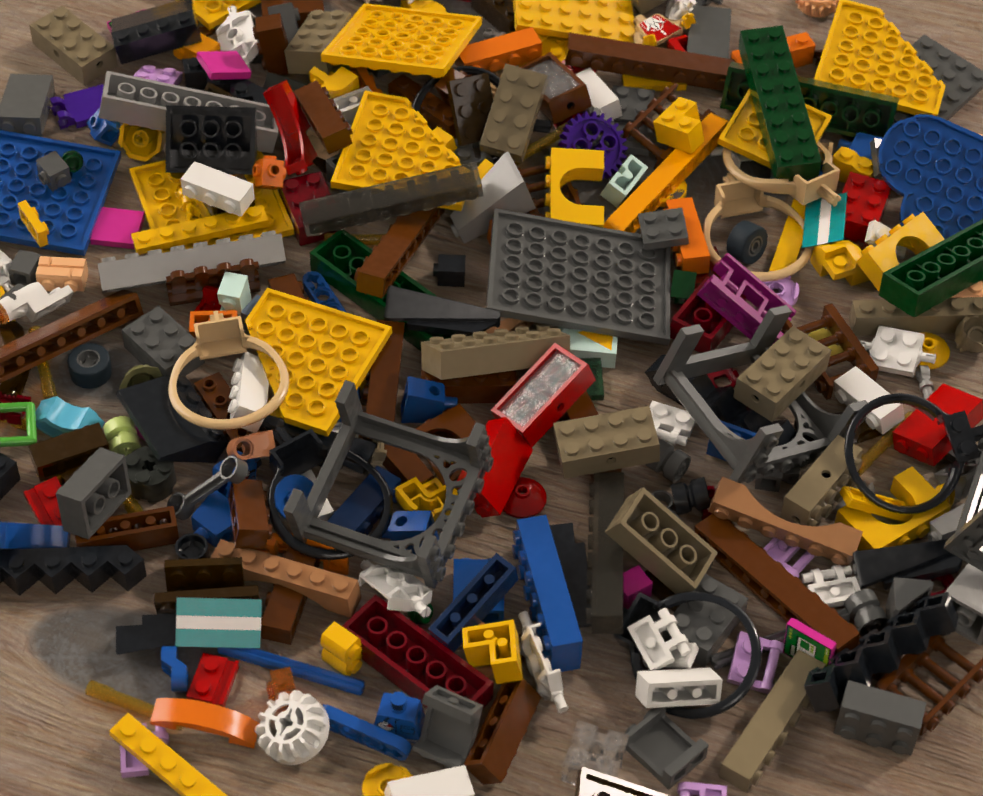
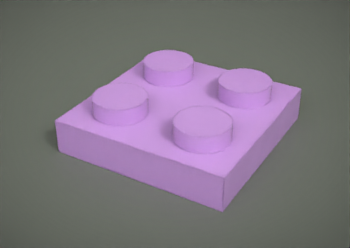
M144 65L133 76L179 85L182 81L183 72L176 71L174 68L159 69L153 65Z

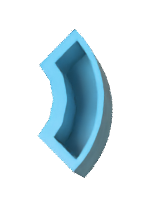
M58 396L42 400L36 410L37 429L51 437H56L98 422L101 428L105 424L90 407L73 406Z

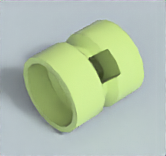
M118 416L105 423L103 429L110 451L125 455L126 457V455L134 450L141 448L135 424L130 417Z

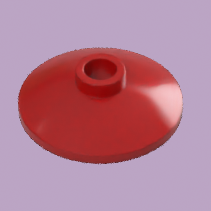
M519 477L503 511L512 517L521 519L536 516L546 505L547 495L545 489L533 479Z

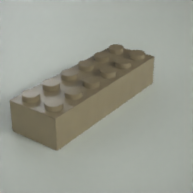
M537 324L536 328L529 329L526 326L515 327L514 331L496 329L494 333L490 334L478 331L473 332V336L454 334L449 339L431 337L430 341L421 342V366L423 371L441 380L529 369L554 343L570 352V335L561 332V329L551 328L550 325Z

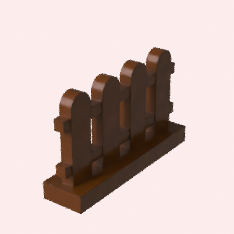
M248 258L241 260L239 265L231 266L230 263L223 262L218 264L215 269L208 270L206 266H199L191 273H184L183 270L173 271L170 273V276H166L170 306L201 301L203 299V288L205 286L219 288L225 271L247 275L250 293L261 291L257 270L259 269V263Z

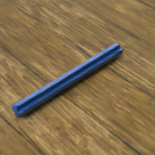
M217 647L219 654L355 695H362L365 689V682L363 680L256 648Z

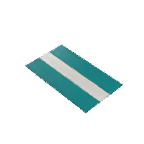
M847 192L838 194L841 197V201L837 202L835 207L823 198L806 204L802 248L844 240Z
M177 597L175 646L260 648L262 599Z

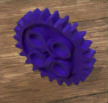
M586 111L582 116L577 114L574 119L571 118L567 122L568 125L566 124L562 128L564 132L559 137L563 140L558 143V146L576 149L575 145H578L581 149L590 150L593 145L592 142L597 139L601 131L603 134L594 145L593 150L604 151L602 180L604 177L608 179L612 174H616L618 168L623 165L622 161L627 158L623 153L628 150V147L622 146L627 139L620 138L624 131L616 130L619 124L612 125L611 117L608 120H604V113L597 117L596 111L591 113L590 116ZM586 128L592 131V135L587 133ZM604 141L610 144V148L605 146Z

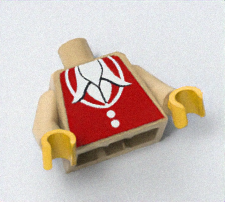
M688 13L682 16V19L675 21L667 19L661 14H655L647 19L640 14L633 21L636 26L633 36L634 43L667 48L668 39L681 36L683 29H689L691 24L696 23L693 13Z

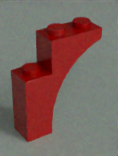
M285 80L268 88L263 95L280 132L284 148V167L288 176L293 173L300 175L306 172L309 166L314 164L313 160L318 155L306 134V131L311 126L288 81Z

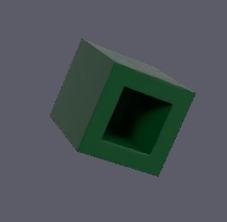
M674 270L670 300H673L674 304L683 305L692 295L695 289L696 272Z

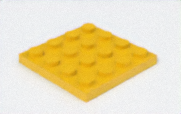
M749 88L718 138L717 144L771 169ZM805 104L816 144H818L831 121L832 115Z

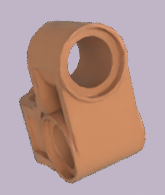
M273 430L256 432L232 439L227 445L226 452L228 456L232 455L241 460L269 457V450L276 447ZM240 442L242 443V455H239L236 450Z

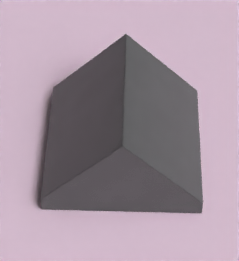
M894 577L886 603L888 619H891L903 610L908 613L917 607L915 602L931 595L934 583L931 580Z

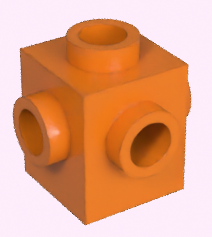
M265 155L262 159L255 161L252 168L254 188L270 190L282 188L283 180L286 177L284 161L277 160L276 156Z

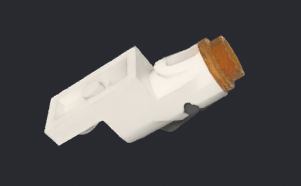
M39 282L31 283L27 286L18 283L0 297V324H6L25 315L31 322H34L70 302L73 290L67 285L62 289L57 287L48 294Z

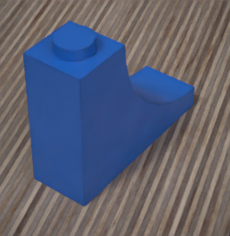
M0 521V548L69 547L70 533L64 531L63 526Z

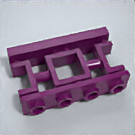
M726 253L713 268V271L721 279L713 274L697 293L699 297L750 340L770 308L787 305L792 311L788 317L790 322L791 318L796 314V310L729 253ZM741 294L746 295V299L749 300L754 306H756V308L754 309L744 299H742L740 297ZM780 331L779 334H778V336L776 337L775 341L773 342V344H774L781 336H783L784 333H782V332Z

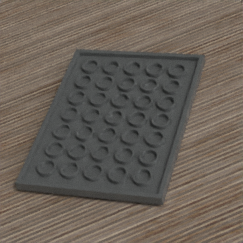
M494 208L486 308L500 311L501 317L668 346L670 342V247L644 250L641 234Z

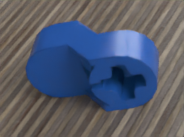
M162 646L161 666L163 672L171 677L172 692L188 691L187 665L179 660L178 646Z

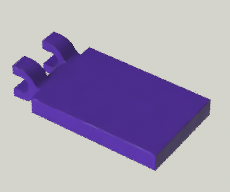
M104 84L63 94V99L60 97L50 98L53 106L51 110L53 115H57L59 119L58 125L60 130L71 125H75L76 128L88 126V120L100 108Z

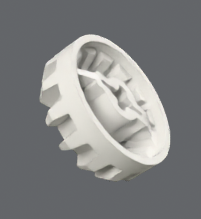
M293 690L291 694L281 692L278 695L279 699L276 701L270 699L266 703L269 707L265 713L260 712L258 715L261 722L255 727V732L259 736L257 742L267 755L281 764H302L316 756L323 748L329 734L328 714L325 708L310 694H303L299 690ZM289 705L286 711L281 712L277 717L273 716L278 709ZM271 720L275 721V728L277 729L275 737L270 730Z

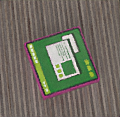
M791 618L786 626L783 653L793 658L799 649L825 663L827 666L831 663L830 658L835 654L837 643L800 621Z

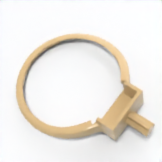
M818 142L817 147L824 156L823 175L806 181L800 175H795L793 181H789V179L752 177L735 165L731 157V150L723 148L722 157L727 170L733 177L751 188L774 194H789L802 205L821 197L833 207L837 206V202L841 201V197L835 193L840 169L832 164V154L820 142Z
M729 172L727 176L722 178L724 183L716 184L715 207L707 215L702 231L710 253V261L715 265L721 257L716 253L711 244L710 230L718 216L727 218L763 211V207H768L791 216L801 225L803 230L804 220L789 204L778 198L765 195L764 191L751 188L739 180L737 181ZM813 246L805 247L800 258L786 268L771 272H750L762 282L787 278L800 271L808 263L812 255Z
M213 311L214 314L209 316L210 321L194 324L196 342L178 358L172 369L168 387L170 402L182 418L200 427L229 430L252 425L273 413L285 399L289 388L287 367L280 355L268 343L244 333L241 316L224 318L223 313L218 314V311ZM247 348H251L270 356L279 368L280 384L274 397L259 410L238 418L212 419L200 416L190 411L181 402L177 393V380L180 372L196 357H200V360L246 353Z

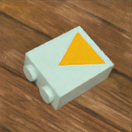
M558 327V329H561V332L570 335V353L586 362L589 366L615 368L618 337Z

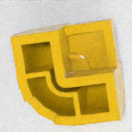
M315 66L309 71L310 83L317 80L321 87L325 86L330 95L329 99L360 89L358 76L343 66L335 73L330 71L329 74L324 73Z
M841 240L813 248L810 263L820 277L829 274L833 281L845 277L850 286L870 280L856 263L863 255L860 253L862 250L853 242Z
M414 477L395 487V498L404 511H432L435 522L445 504L446 485L442 486L437 477L422 485L417 477ZM456 488L453 489V495H458ZM446 511L445 514L450 515L451 511Z

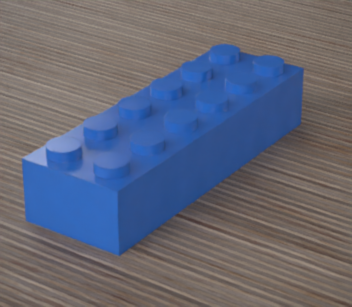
M547 515L518 519L516 530H513L514 545H512V553L514 559L519 560L520 565L517 566L519 579L524 580L526 585L523 586L525 600H530L531 607H529L530 619L532 622H536V624H541L540 627L536 628V633L543 646L544 659H549L552 671L559 668L561 672L580 669L583 639Z

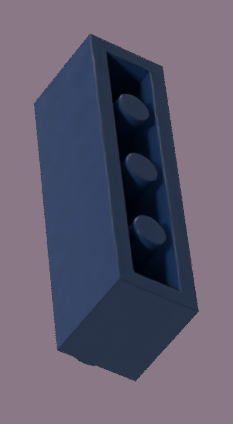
M377 465L375 469L386 481L393 503H397L395 487L401 485V479ZM371 473L327 522L366 535L371 532L377 520H381L384 511L382 489Z
M496 553L428 628L430 635L452 652H455L463 643L462 628L479 625L519 580L516 567Z

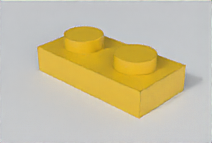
M26 200L19 202V215L24 225L40 248L48 245L47 235L49 234V229L45 222L39 220L36 208L30 207Z

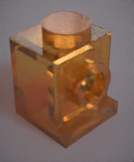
M291 667L270 671L271 681L266 682L269 700L276 701L279 699V693L286 692L291 694L293 690H296Z

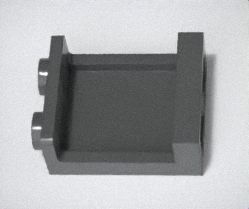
M436 685L424 694L422 704L427 706L420 739L413 744L412 750L426 759H432L443 764L448 769L463 766L475 742L483 705Z
M666 707L652 708L645 714L639 724H632L624 734V749L669 790L706 759L709 745L702 738L697 742L692 740L666 716Z

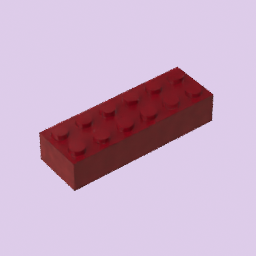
M376 594L342 625V627L361 639L362 660L410 697L418 698L421 704L424 694L436 685L483 705V708L493 699V681L399 611L388 610V603Z

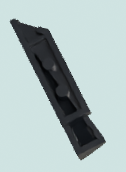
M271 415L264 419L259 428L260 432L268 430L275 432L277 427H283L291 438L308 431L284 422V419ZM331 431L328 437L315 434L319 437L323 446L332 447L338 433ZM355 437L349 451L371 463L377 444ZM344 460L341 469L343 466H346L360 474L366 471L362 466L348 460Z

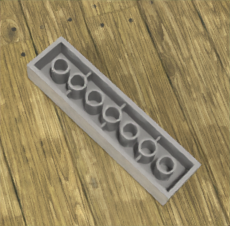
M106 71L98 118L166 132V105L256 108L257 150L273 153L278 136V126L268 104Z
M274 230L262 232L261 237L253 238V234L239 236L238 241L232 242L230 238L216 240V244L208 245L207 242L194 243L193 248L185 249L184 245L171 247L170 252L162 253L161 249L150 250L147 253L148 255L140 257L138 253L126 254L125 259L116 260L115 256L102 258V263H97L102 292L109 293L122 289L127 290L163 284L167 282L166 276H170V273L176 270L191 273L199 266H206L209 270L217 268V265L223 262H228L231 266L239 265L241 260L248 258L253 259L254 262L258 261L259 268L283 264L286 261L282 234H276Z

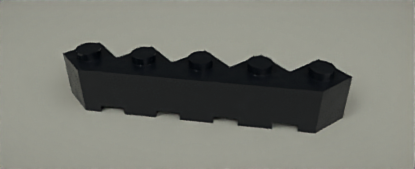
M197 58L182 59L187 88L205 90L207 83L210 82L240 99L268 104L263 95L266 89L247 79L211 80Z
M661 355L645 373L650 379L652 386L658 392L683 406L667 384L657 385L653 380L666 356ZM707 374L688 378L719 420L755 433L761 427L779 423L784 431L779 437V442L776 446L787 444L794 439L796 431L788 419L769 421L733 397L735 390L732 386L715 388Z
M127 545L0 550V584L4 582L19 596L37 581L42 582L53 593L57 594L74 579L91 593L110 578L127 591H130L147 576L144 559Z
M949 592L923 597L915 602L917 607L907 613L903 610L887 621L889 626L881 631L872 630L860 638V644L852 650L845 648L831 657V663L823 669L816 667L808 673L804 688L814 712H831L840 708L848 680L870 686L873 674H887L898 670L902 655H917L926 651L931 636H946L955 632L958 616Z

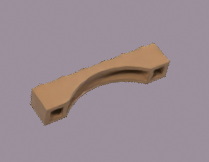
M725 477L721 478L708 512L713 513L719 519L734 521L742 528L754 529L761 532L765 537L777 538L784 541L788 546L800 547L814 556L828 558L837 565H850L853 560V552L857 551L863 533L861 530L840 522L826 526H806L786 521L764 508L752 496L745 485Z
M222 539L210 557H242L244 581H263L284 586L305 595L330 612L350 618L362 598L357 579L259 550L235 548L234 543Z

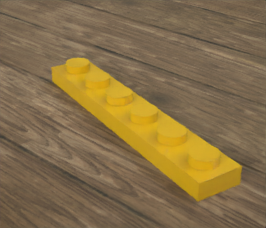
M262 204L248 207L242 217L226 212L131 233L136 253L142 255L150 250H164L175 246L269 226V221Z
M129 713L109 730V736L179 795L227 796Z

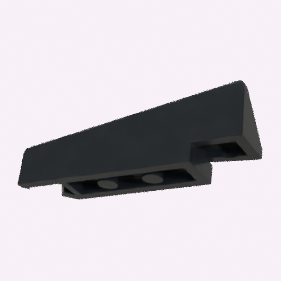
M388 286L384 321H408L407 330L443 335L464 334L466 336H473V332H485L491 327H500V311L395 286Z
M573 523L549 525L579 628L594 627L585 542L575 543Z
M944 539L853 552V573L856 576L860 589L882 582L884 589L887 590L891 589L894 577L928 580L957 573L961 568L963 560L944 549L945 543L948 540Z
M176 614L142 615V625L116 626V654L121 655L175 644Z

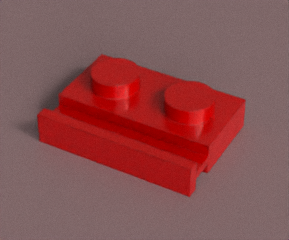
M57 476L34 486V488L28 491H23V495L39 524L62 526L56 492L61 487Z
M203 653L186 698L225 707L240 667L239 661H229L225 657Z

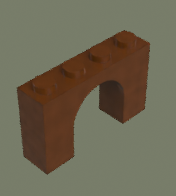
M458 404L453 408L446 409L435 418L426 420L415 429L444 438L461 439L470 436L476 421ZM384 444L387 455L382 465L388 472L400 478L401 484L414 477H417L422 485L434 479L432 472L419 459L417 454Z

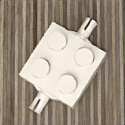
M879 326L872 342L860 341L866 351L870 352V356L878 366L879 371L914 377L916 367L921 361L933 364L936 361V354L923 352L922 346L925 340V334Z

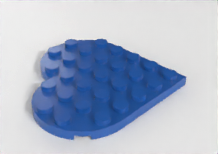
M918 114L904 120L901 119L888 129L879 147L878 165L887 185L897 194L903 196L900 207L901 226H904L902 221L911 214H914L916 217L921 212H924L943 238L947 239L983 219L982 135L938 116Z

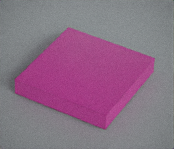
M197 51L196 58L211 80L251 78V70L237 51Z
M102 207L90 238L91 245L135 249L131 233L141 231L145 219L144 211Z

